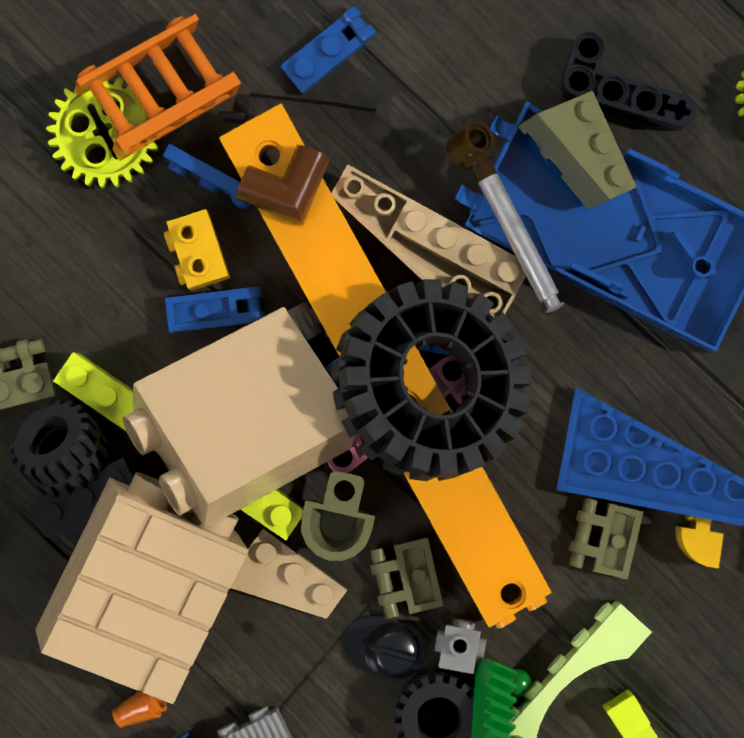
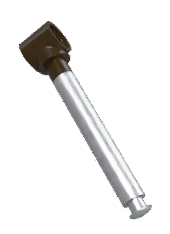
M471 121L448 139L446 143L447 155L458 167L465 168L466 171L472 170L540 302L544 301L548 309L545 311L546 313L553 312L562 307L564 302L560 303L556 295L559 292L490 161L494 157L491 151L495 144L493 133L484 123Z

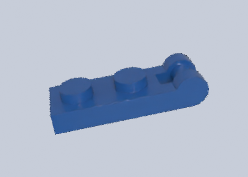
M356 6L348 9L336 22L281 65L283 72L302 95L376 36L377 32L371 25L367 26L360 18L362 13ZM349 27L357 34L350 41L342 33Z
M171 144L168 145L163 154L165 160L170 163L167 167L168 169L184 178L190 173L200 179L199 186L213 194H217L218 190L223 191L231 196L235 206L240 209H247L251 206L236 199L239 181Z
M250 287L165 298L169 333L251 324L266 316L265 311H262L260 298L264 297L263 288ZM247 300L248 312L238 313L236 301Z

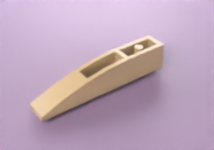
M347 164L331 193L344 209L421 280L441 279V287L443 288L451 282L469 287L468 298L471 299L481 293L494 303L489 311L493 317L502 312L506 314L526 277L516 256Z

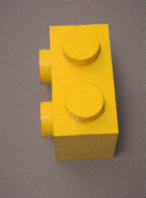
M207 209L167 221L169 231L164 232V237L169 251H176L180 264L174 265L180 285L187 284L188 289L193 291L231 278L210 213Z

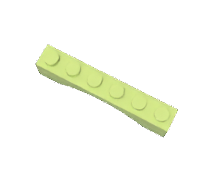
M615 600L612 605L609 602L604 604L594 616L597 620L588 631L583 628L573 638L571 644L574 647L566 656L558 655L548 666L547 670L550 673L542 682L536 680L532 684L531 688L524 695L527 699L518 709L515 706L510 708L516 711V716L510 720L511 724L516 725V729L509 736L518 735L523 738H537L539 726L548 707L562 689L573 679L593 667L610 661L628 659L652 632L618 601Z

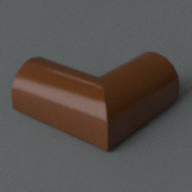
M297 144L283 178L248 165L240 181L236 199L303 226L330 158L317 150Z

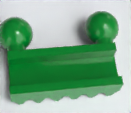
M489 658L476 661L471 738H523L518 735L509 736L516 729V725L510 723V720L516 716V711L511 710L510 707L517 702L515 697L524 696L532 686L531 677L526 671L511 669Z

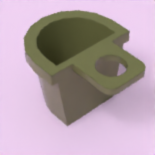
M333 471L329 476L324 502L305 501L301 532L306 545L315 555L328 561H344L356 556L366 546L372 532L375 516L359 510L364 487V480L361 476ZM347 480L353 484L355 494L350 500L341 501L335 497L334 487L339 481Z

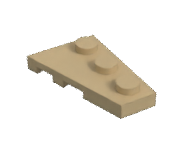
M265 528L262 529L248 548L247 556L231 586L232 589L326 619L347 592L344 586Z

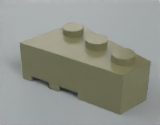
M593 91L540 112L518 125V128L524 135L529 133L540 146L541 150L539 152L546 160L550 158L563 173L560 177L588 210L637 187Z

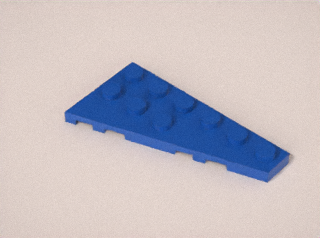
M575 388L557 490L744 526L743 478L584 391Z

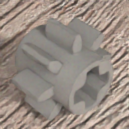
M307 301L287 311L306 341L323 333L320 326L321 323Z

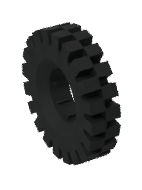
M423 279L416 285L411 281L396 286L361 310L349 323L351 328L342 334L336 350L341 352V356L333 361L331 379L340 382V387L332 392L336 410L345 408L348 414V418L341 421L350 438L359 434L364 440L358 448L370 460L380 456L385 460L382 468L396 475L409 472V479L429 481L433 478H438V481L456 478L496 459L508 449L505 443L516 439L524 425L517 419L528 413L531 396L523 394L522 388L532 384L530 366H519L518 359L527 354L521 337L510 341L506 333L514 325L502 312L493 317L489 311L494 303L481 293L471 299L468 298L469 287L451 282L443 288L441 287V279ZM426 344L439 346L443 351L451 353L460 364L461 372H463L465 378V393L461 395L463 401L455 412L451 409L444 412L443 415L428 412L427 408L418 406L410 397L407 391L408 387H405L403 365L407 364L406 356L414 345L417 349Z

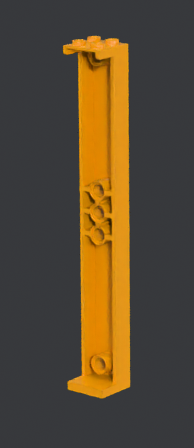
M282 103L219 137L241 179L248 165L283 178L296 145L305 146ZM274 149L280 154L276 164L267 166L261 163L260 157L265 150ZM322 178L303 226L260 208L258 210L336 350L342 334L351 328L349 323L371 302L384 294L385 290ZM414 345L406 356L407 364L403 365L405 387H408L409 395L416 400L418 406L427 408V411L430 413L443 415L444 412L451 409ZM336 350L337 354H338L339 357H340V356H341V352H339V351ZM483 467L456 478L438 481V478H433L429 481L409 479L410 473L404 472L407 481L489 628L493 625H496L497 629L502 628L516 619L514 614L524 608L532 611L547 602L545 596L552 592ZM510 583L518 585L520 589L519 597L511 602L503 601L501 598L502 588Z

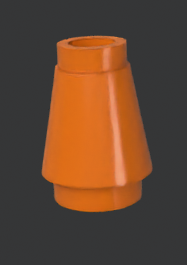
M138 690L118 705V707L112 709V715L118 727L123 728L160 718L161 713L167 710V703Z

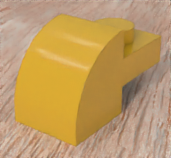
M686 515V520L690 521V527L676 525L675 528L679 547L691 560L707 567L719 569L724 534L710 530L711 520Z

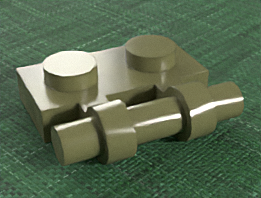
M28 339L17 341L14 346L0 349V410L57 396L49 362L35 365L33 355L45 352L42 339L30 342ZM21 359L23 368L5 372L3 362Z
M584 497L582 510H578L576 520L579 523L575 540H571L568 550L571 551L569 565L582 568L585 555L595 557L592 567L593 572L628 580L644 511L608 503L605 516L595 514L598 500ZM592 524L602 527L598 546L588 544Z
M428 537L394 544L396 559L386 560L383 547L370 550L373 564H370L372 575H376L380 592L377 595L379 606H383L386 619L399 616L397 602L407 601L409 614L444 606ZM400 570L404 589L393 591L389 572Z

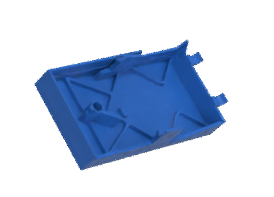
M527 101L515 125L503 121L496 115L490 130L493 134L505 139V142L493 166L549 274L708 353L716 352L744 296V211L680 180V173L632 149H629L622 156L637 187L588 210L560 177L563 173L550 158L546 160L539 152L541 150L540 146L529 133L524 135L518 128V125L543 111ZM461 185L455 200L471 208L470 216L464 228L516 256L482 190L476 193Z

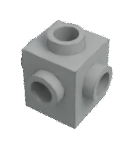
M455 619L454 625L447 624L445 631L438 630L435 651L441 652L439 668L474 674L476 659L482 660L484 658L487 639L480 638L481 630L474 629L475 622ZM458 639L464 640L467 643V649L458 651L454 646V642Z

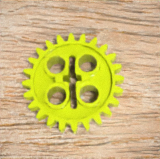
M118 76L113 85L110 84L109 80L103 83L113 100L120 103V110L130 125L134 124L137 127L147 121L146 117L148 115L129 86L125 89L123 88L121 77ZM65 88L64 92L68 100L64 102L56 99L54 102L61 109L60 112H49V116L56 121V125L46 127L48 132L56 134L55 138L48 141V145L60 148L52 155L55 160L66 159L61 169L66 172L74 167L72 175L74 180L77 181L84 174L87 186L90 187L96 178L101 189L105 188L107 179H111L116 188L119 187V177L124 176L128 182H133L130 173L133 170L143 175L144 171L140 163L144 161L152 164L153 160L147 154L148 150L158 151L159 147L155 143H151L121 161L115 159L104 138L101 135L96 136L100 133V130L89 112L88 106L93 104L104 125L107 128L113 127L108 131L113 143L117 138L116 134L118 132L108 116L103 114V109L91 90L77 97L75 93ZM84 116L89 118L87 130L81 133H76L72 130V123L77 117ZM94 147H102L106 151V157L101 163L93 164L88 160V154Z

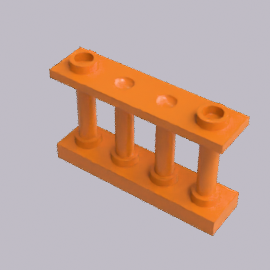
M196 14L186 19L183 16L174 19L166 26L167 30L98 68L92 65L78 74L74 89L77 97L91 90L118 132L112 150L119 161L236 95L241 85L236 74L232 72L225 77L222 74H217L191 35L195 32L199 21ZM177 41L181 43L206 81L204 84L205 88L195 94L192 90L188 91L162 51ZM149 57L177 98L175 101L176 105L167 110L163 107L159 108L133 68L134 65ZM118 74H121L148 115L146 117L147 121L137 127L134 124L130 125L103 85L104 82Z

